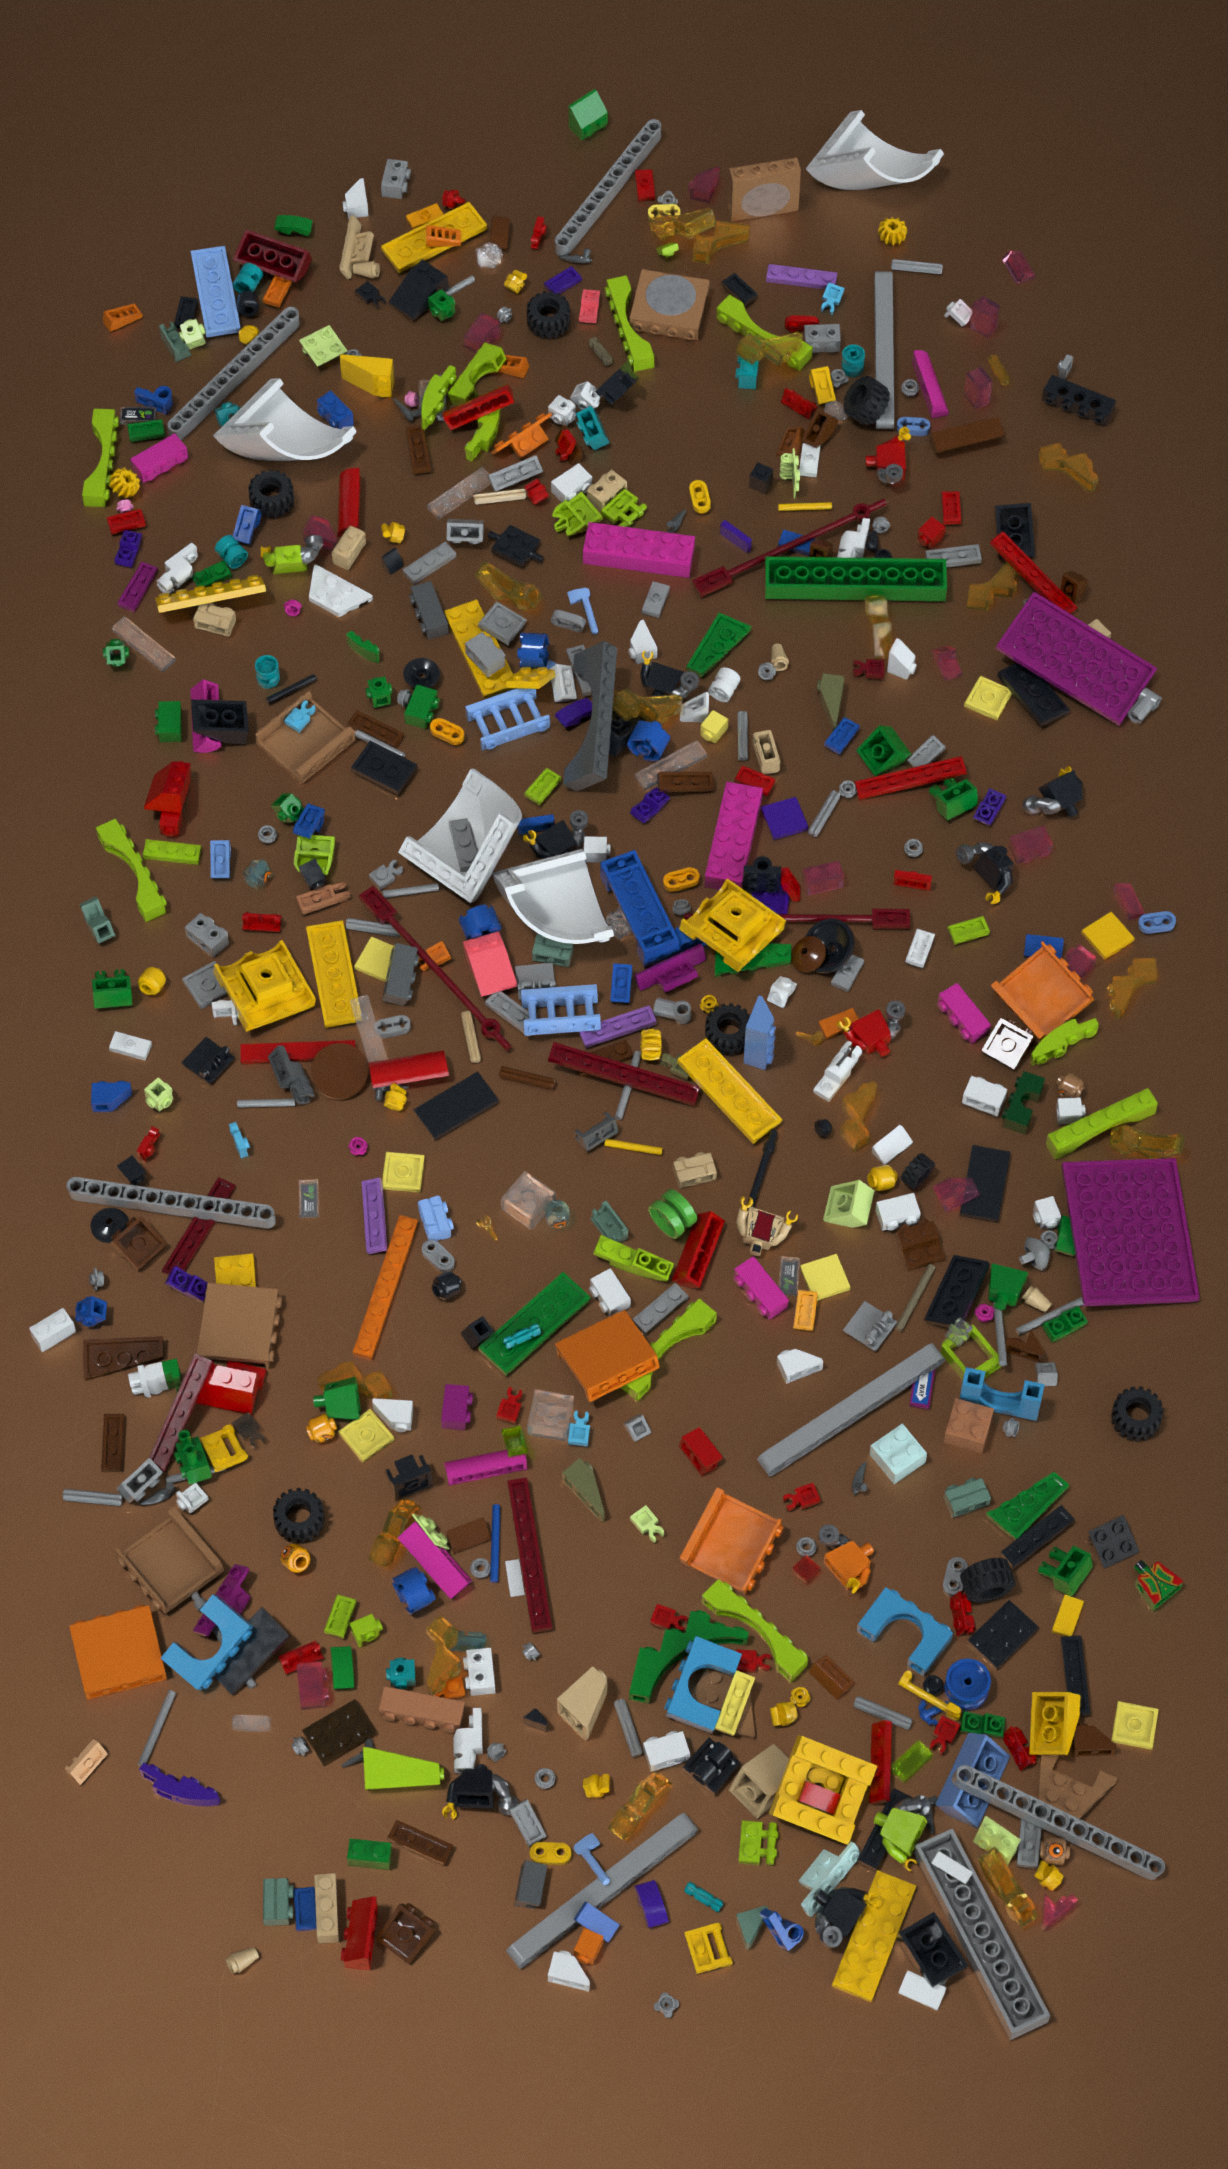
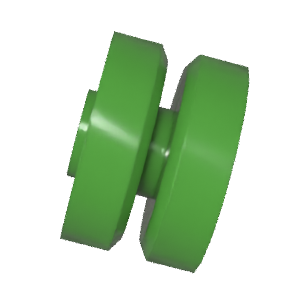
M669 1189L661 1195V1201L656 1200L648 1207V1212L654 1223L672 1239H677L684 1233L685 1228L691 1227L697 1221V1216L692 1206L680 1193L673 1189Z

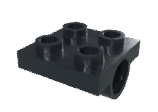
M765 856L757 857L753 862V866H744V891L780 892L781 866H772L771 860Z
M708 1737L683 1766L682 1770L715 1796L740 1767L741 1762L733 1757L732 1752L724 1744L716 1743Z

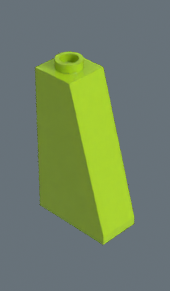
M363 1747L365 1790L440 1785V1780H444V1767H440L437 1762L371 1747Z

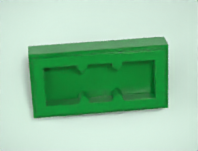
M162 419L127 424L130 442L165 437Z

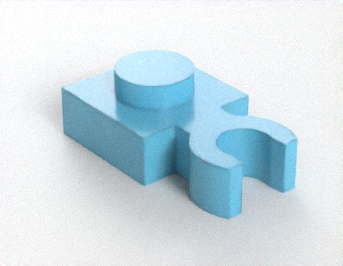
M828 282L822 300L826 302L821 305V312L828 307L830 308L829 315H832L834 305L839 306L845 288Z
M307 700L301 704L300 710L295 707L284 720L287 726L298 733L309 723V715L314 714L316 711L315 705L310 709L306 708L308 706Z
M233 1122L229 1124V1130L234 1139L235 1146L240 1158L247 1157V1149L250 1148L246 1137H242L237 1123Z
M578 1411L574 1412L575 1423H570L568 1445L588 1447L590 1425H585L589 1420L588 1412H585V1417L582 1419L578 1418Z

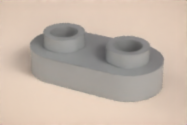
M427 1240L423 1243L421 1248L422 1256L440 1273L451 1272L454 1269V1257L435 1240ZM434 1247V1250H428V1248ZM444 1259L448 1260L447 1263H442L441 1261Z
M954 1557L948 1562L942 1589L949 1597L954 1596L958 1591L962 1593L963 1585L960 1575L968 1567L967 1562L963 1558ZM959 1564L961 1568L956 1569L954 1565ZM950 1583H955L957 1586L951 1587Z

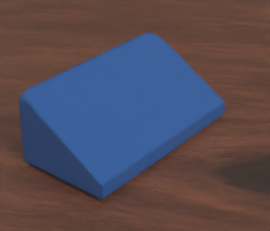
M1026 935L1024 957L1029 958L1042 947V941L1046 945L1050 944L1057 952L1055 955L1059 959L1062 957L1063 938Z

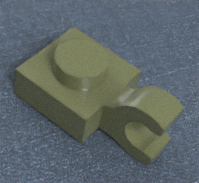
M664 1053L660 1064L667 1068L671 1067L670 1073L688 1080L689 1075L677 1063V1059L682 1055L678 1054L677 1058H674Z

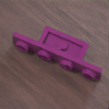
M699 944L635 974L638 989L642 991L658 984L664 992H667L698 977L697 971L693 966L706 960L703 946Z
M235 1564L215 1595H218L235 1611L241 1614L251 1598L240 1587L250 1569L246 1566ZM203 1613L193 1631L199 1635L209 1636L216 1624Z

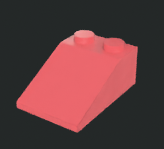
M499 931L463 942L464 955L481 997L517 987V982Z

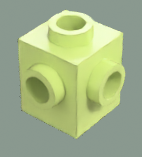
M190 319L180 325L182 330L179 332L182 342H186L189 349L206 344L203 336L206 333L203 324H199L196 319Z
M157 1078L144 1089L145 1102L149 1107L155 1108L160 1112L163 1108L171 1105L173 1090L167 1083Z

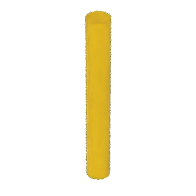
M832 502L778 504V511L832 509Z
M612 1139L605 1140L604 1145L662 1155L663 1151L661 1147Z

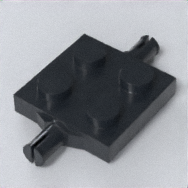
M509 525L500 535L492 530L488 533V538L496 541L491 548V553L521 568L530 559H534L539 563L544 559V556L535 552L540 545V539L512 525Z

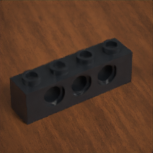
M1051 375L1042 394V401L1047 404L1057 406L1104 426H1107L1115 411V399Z

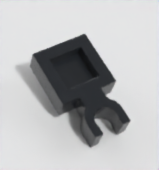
M366 281L355 290L357 297L366 304L372 302L377 310L379 309L377 302L386 304V299L379 296V290L369 281Z

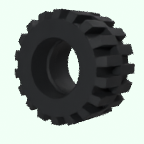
M543 291L542 294L537 293L536 297H532L527 304V326H529V330L536 336L540 335V338H557L559 334L562 336L564 331H567L570 326V306L564 296L561 297L560 293L554 294V291H550V293ZM550 313L554 314V316L547 317L543 316V314Z
M862 376L860 379L855 380L849 390H847L843 403L844 412L863 425L873 424L881 418V415L884 414L885 409L888 407L890 392L885 385L874 378Z
M264 470L261 471L260 475L257 473L255 478L250 480L251 484L248 486L250 506L259 509L261 517L266 516L267 519L271 517L275 519L279 515L282 517L285 515V512L288 513L290 511V507H293V484L291 479L286 477L285 473L280 474L278 470L275 472L272 470L265 472ZM269 492L279 493L271 497L265 496V494Z
M729 1003V1006L721 1004L720 1008L716 1006L714 1012L710 1011L706 1018L705 1038L721 1052V1055L725 1056V1053H729V1056H733L735 1052L737 1055L740 1054L741 1049L744 1051L745 1031L750 1014H747L745 1008L741 1009L740 1005L733 1006V1003ZM725 1025H732L738 1028L739 1031L734 1034H725L719 1028Z
M1135 1386L1131 1387L1130 1391L1126 1388L1122 1394L1119 1393L1111 1413L1112 1425L1115 1424V1431H1120L1119 1435L1121 1437L1127 1436V1440L1131 1441V1438H1134L1135 1442H1139L1140 1438L1145 1441L1148 1440L1149 1436L1153 1437L1155 1431H1158L1163 1417L1161 1399L1157 1400L1158 1395L1156 1393L1152 1395V1390L1147 1389L1145 1391L1143 1390L1144 1387L1139 1386V1389H1136ZM1130 1408H1140L1147 1413L1148 1418L1135 1420L1126 1411Z
M297 1488V1491L289 1489L288 1494L283 1492L281 1499L277 1498L275 1501L276 1505L273 1506V1518L275 1528L281 1537L284 1535V1540L289 1541L292 1539V1543L297 1544V1541H301L302 1544L305 1543L306 1539L309 1541L313 1540V1535L318 1536L320 1534L319 1529H323L325 1517L321 1500L317 1498L314 1492L310 1494L309 1489L306 1488L304 1491H301V1488ZM296 1509H305L310 1513L308 1519L300 1523L292 1522L287 1518Z
M990 1558L979 1561L967 1567L960 1575L967 1600L975 1603L988 1602L1009 1593L1016 1585L1009 1562L1004 1558Z

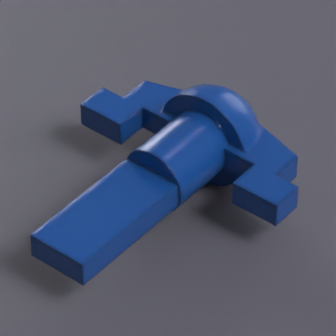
M924 1700L920 1701L921 1705H918L920 1718L928 1725L933 1724L936 1726L938 1722L936 1719L931 1720L930 1717L943 1710L936 1706L926 1710L924 1707L927 1704Z

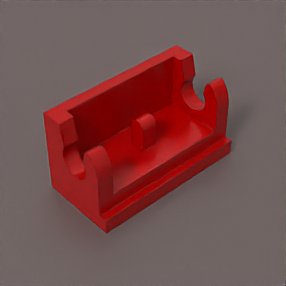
M700 1427L682 1436L679 1448L701 1477L718 1466L717 1463L723 1457Z

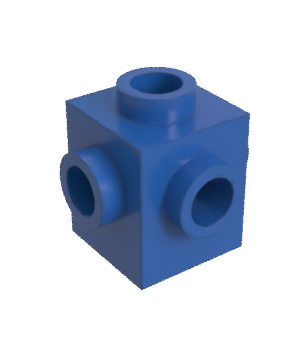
M94 1296L86 1297L77 1302L75 1321L83 1323L84 1326L92 1327L106 1320L107 1302Z

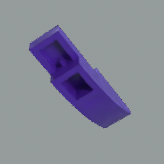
M143 1763L139 1769L143 1778L154 1783L152 1786L154 1793L163 1798L192 1806H217L220 1803L216 1790L211 1787L205 1788L201 1786L200 1782L193 1777L187 1778L183 1776L178 1782L175 1776L161 1773V1770L153 1764L147 1765Z

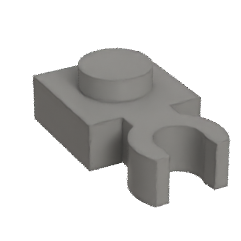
M397 860L391 861L389 867L386 868L382 865L369 874V879L380 891L395 881L394 875L397 876L403 873L402 866L398 869L394 868L397 866Z

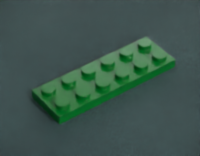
M562 1272L478 1347V1350L507 1376L591 1300V1297L568 1275ZM533 1324H538L541 1333L539 1335L531 1336V1339L518 1345L515 1343L509 1349L505 1347L503 1338L509 1335L513 1336V1333L526 1327L529 1329V1326Z

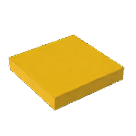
M1112 911L1084 928L1081 932L1104 960L1134 942L1135 939Z

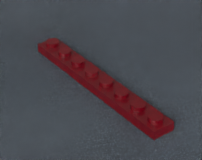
M553 1042L548 1057V1062L691 1106H695L700 1089L699 1086L556 1042Z
M527 1477L507 1480L532 1633L552 1630L528 1480Z

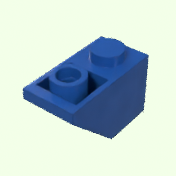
M99 1081L92 1083L91 1105L93 1112H113L132 1095L131 1083L126 1081L115 1083Z

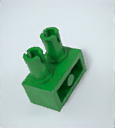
M954 778L946 779L944 786L947 789L943 791L938 785H934V787L932 786L929 789V794L936 799L937 811L946 820L978 805L977 788L967 779L959 783Z
M116 969L114 977L107 978L105 971L101 970L102 975H100V971L95 972V979H92L94 1009L132 1005L130 976H126L124 969H120L121 973Z
M188 1430L180 1431L178 1433L179 1443L175 1444L177 1452H174L177 1464H182L179 1467L182 1478H187L189 1485L212 1478L199 1437L191 1438Z
M1074 1545L1068 1553L1054 1546L1049 1553V1558L1059 1562L1060 1565L1056 1568L1043 1561L1042 1565L1038 1568V1573L1051 1578L1054 1589L1072 1597L1093 1568L1091 1553Z

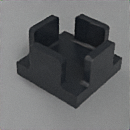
M626 361L595 392L599 396L602 395L612 405L640 378L631 369L632 365Z
M413 1455L395 1461L394 1464L399 1473L395 1478H393L389 1469L385 1470L386 1479L391 1487L395 1501L432 1487L431 1469L426 1464L423 1455L418 1456L421 1467H418Z

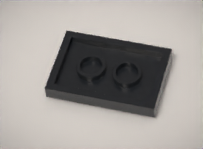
M369 741L351 766V771L399 795L418 767L416 763Z
M1008 1600L967 1640V1644L997 1671L1038 1631L1039 1626Z

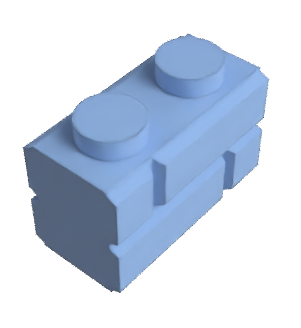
M440 1196L418 1201V1210L427 1239L439 1241L440 1239L450 1238L451 1230L454 1227L451 1218L447 1219L446 1213H448L446 1202H442Z

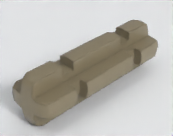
M596 337L589 339L590 347L594 349L600 360H603L604 365H611L613 358L608 354L604 346L599 343L600 341Z

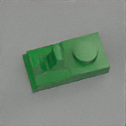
M223 560L204 568L200 572L197 571L193 574L192 580L196 586L210 587L213 583L223 582L232 578V573Z

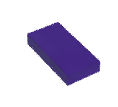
M571 266L544 282V287L549 293L554 291V294H561L581 282L582 277Z
M724 520L720 524V534L745 553L750 552L752 539Z

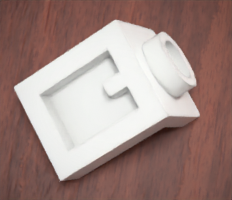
M959 299L955 303L952 301L946 307L947 312L944 314V317L947 318L951 315L963 327L975 312Z

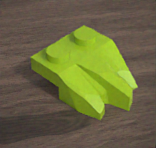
M580 492L569 502L564 500L555 507L552 514L553 517L559 518L554 524L555 530L559 532L567 529L565 531L567 536L587 531L589 522L599 523L603 520L602 515L583 492Z
M297 835L294 865L297 871L300 872L299 866L316 859L323 874L327 875L333 861L335 837L312 835L309 839Z

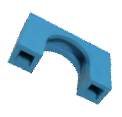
M966 1367L959 1399L993 1408L994 1412L1037 1421L1045 1384L1025 1380L1021 1391L1015 1393L1001 1392L985 1384L984 1377L986 1371Z
M885 1587L858 1623L857 1632L874 1643L890 1622L903 1619L914 1623L921 1631L922 1641L909 1657L907 1666L925 1677L951 1642L953 1632H951L947 1625L935 1621L934 1617L928 1612L923 1613L912 1601H906L901 1598L897 1591Z
M215 1594L208 1599L200 1611L211 1619L221 1631L222 1644L216 1655L207 1660H200L179 1643L173 1642L161 1657L166 1664L197 1690L207 1689L213 1682L211 1678L216 1672L219 1674L225 1668V1661L229 1656L233 1657L238 1652V1645L242 1640L246 1641L251 1636V1629L254 1627Z
M696 1636L694 1641L689 1640L685 1651L689 1653L687 1660L682 1659L678 1670L682 1672L679 1679L675 1678L671 1688L675 1692L672 1699L668 1697L664 1709L667 1710V1717L712 1734L721 1711L703 1705L691 1696L688 1688L689 1677L693 1672L702 1668H711L733 1677L742 1654Z

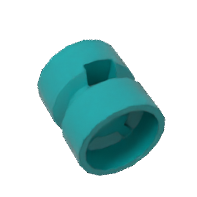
M245 263L232 284L234 290L239 294L246 290L254 292L263 277V272L256 265Z
M851 344L842 351L841 370L845 372L847 377H858L864 371L865 351L861 346Z
M232 535L224 536L215 545V552L224 559L231 569L240 567L248 558V552L239 545V542Z
M271 655L260 656L255 662L256 681L262 688H274L280 681L278 661Z

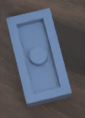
M210 841L211 878H230V841Z

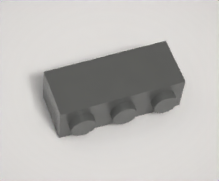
M429 581L411 586L409 600L411 605H415L414 613L416 619L421 621L420 629L422 634L425 633L428 640L448 634V623L432 582Z
M395 943L391 950L382 1001L404 1006L407 1000L410 1001L413 992L410 989V985L414 983L416 972H413L419 960V955H416L418 948Z

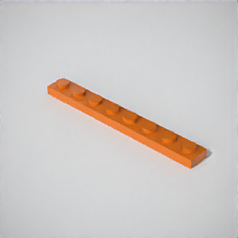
M399 1215L353 1349L354 1356L369 1360L373 1358L418 1226L417 1219Z

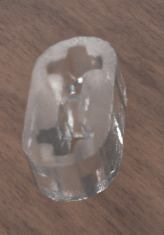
M235 1715L232 1717L231 1728L237 1731L265 1732L271 1729V1718L259 1715Z

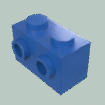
M331 390L317 399V412L331 427L342 429L343 427L354 425L353 412Z

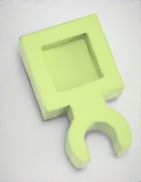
M646 1505L630 1516L631 1522L642 1535L645 1532L649 1533V1539L653 1543L656 1542L654 1533L658 1532L662 1537L664 1536L663 1528L656 1526L658 1519Z

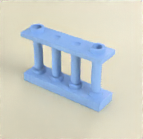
M517 688L465 706L468 722L476 720L483 735L480 738L482 751L493 749L497 745L538 731H544L550 727V716L541 717L534 702V699H536V689ZM527 703L534 720L524 723L516 705ZM510 709L517 726L507 729L499 711ZM490 714L494 716L500 732L491 735L482 718Z
M597 984L521 990L522 1007L528 1008L529 1019L524 1020L525 1036L601 1030L600 1014H594L593 1003H598ZM585 1004L586 1015L575 1016L574 1005ZM566 1005L567 1017H556L555 1006ZM536 1007H547L548 1018L537 1019Z

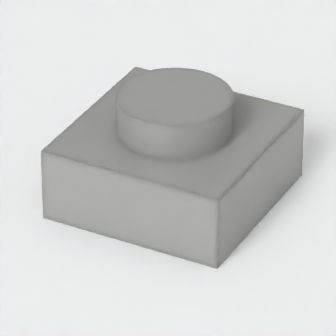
M1067 354L1064 360H1060L1057 367L1059 378L1065 380L1072 368L1073 356Z

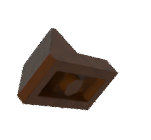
M1030 1330L1027 1343L1019 1338L1007 1337L1005 1343L1006 1353L1042 1363L1044 1350L1032 1330Z

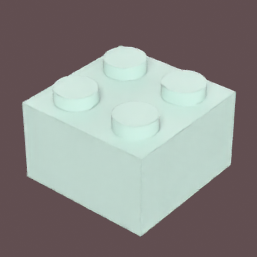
M903 1423L873 1443L869 1454L893 1484L926 1463L927 1457L926 1451Z

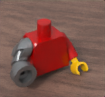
M902 427L899 430V435L876 446L875 456H865V466H876V476L884 484H894L900 480H905L906 462L905 442H903V439L906 441L911 439V435L908 433L910 430L907 427Z
M900 1001L889 1002L886 1007L887 1024L880 1009H877L851 1023L849 1018L843 1017L845 1025L843 1026L841 1021H838L836 1025L839 1029L844 1030L843 1034L847 1041L852 1042V1047L856 1048V1046H859L866 1054L877 1050L879 1055L884 1057L890 1052L887 1044L900 1031L901 1024H899V1020L904 1017L905 1006Z

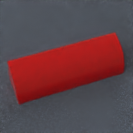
M506 384L444 411L443 418L449 429L453 430L514 403L513 391Z
M349 468L339 475L337 537H342L349 526L359 529L360 468Z
M444 1050L368 1063L373 1088L390 1086L393 1083L402 1084L449 1076Z
M712 1211L696 1215L697 1221L691 1228L671 1280L680 1286L687 1288H700L725 1222V1220Z

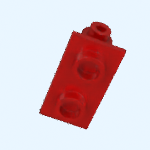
M785 388L781 403L809 420L812 412L815 413L818 409L816 403L804 399L794 389Z
M243 913L242 930L280 932L282 915H277V913Z
M958 1591L950 1598V1609L953 1614V1627L956 1631V1637H959L964 1632L967 1635H971L976 1629L973 1615H966V1613L972 1612L971 1602L967 1600L966 1594H961V1591Z
M316 1640L278 1656L285 1674L324 1659Z
M1010 1726L1003 1734V1740L1021 1772L1028 1765L1030 1767L1035 1765L1037 1758L1035 1755L1029 1754L1030 1746L1023 1747L1028 1742L1022 1730L1018 1727L1013 1728Z

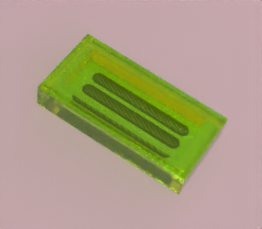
M521 1426L501 1430L508 1457L528 1453Z
M918 1740L891 1765V1772L904 1784L933 1757V1754Z

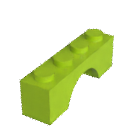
M484 343L477 351V354L469 362L467 368L448 392L454 406L479 397L474 387L477 380L487 373L498 372L506 361L502 347Z

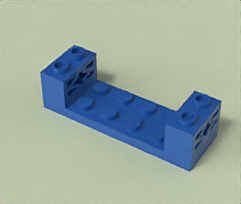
M633 850L600 862V878L607 892L613 891L637 941V954L643 967H648L678 955L679 939L636 851Z

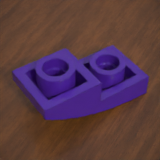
M124 531L120 539V548L115 556V564L127 567L133 566L141 543L142 533Z
M588 698L573 702L555 713V717L564 727L580 724L581 718L592 715V702Z
M655 787L645 794L643 801L631 808L630 814L644 824L663 808L670 797L664 792H659L658 788Z
M989 788L973 819L990 826L1000 811L1006 795Z
M177 1266L172 1268L165 1282L167 1286L200 1302H203L206 1296L208 1282L196 1275L191 1276Z
M655 1880L635 1885L638 1903L642 1907L646 1926L653 1927L669 1922Z

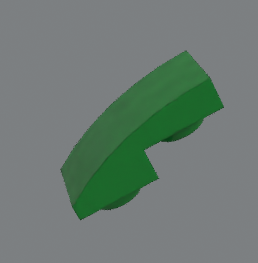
M277 215L274 230L288 235L295 231L309 237L313 220L293 215Z
M353 631L346 634L347 644L352 650L371 662H380V650L376 644H372L369 639L363 642L362 638L359 635L356 636Z
M1062 1215L1054 1251L1073 1257L1075 1251L1069 1217Z
M1077 1306L1062 1312L1059 1317L1043 1323L1042 1328L1051 1342H1054L1080 1329L1088 1321Z
M351 1646L330 1647L333 1689L354 1688Z
M963 1711L961 1713L959 1733L967 1735L968 1733L986 1734L990 1738H1003L1005 1717L988 1713L979 1715Z

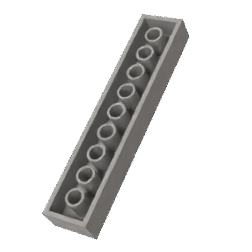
M953 1828L915 1845L914 1855L1009 2039L1012 2040L1048 2023L1050 2014ZM939 1851L973 1872L966 1884L932 1864Z

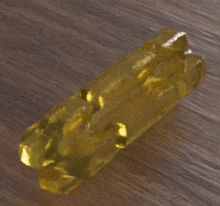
M997 355L990 356L988 362L998 379H1000L1003 386L1009 384L1011 379L1006 374L1007 372L1002 363L999 362Z

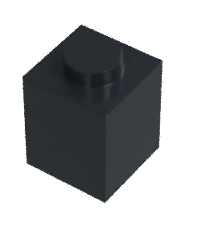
M757 462L749 475V488L765 494L773 482V469Z
M316 859L299 866V870L310 890H317L327 882Z
M133 1155L117 1165L118 1175L128 1185L143 1186L148 1180L146 1171Z
M484 1316L469 1324L460 1334L469 1347L473 1349L487 1340L494 1333V1330Z

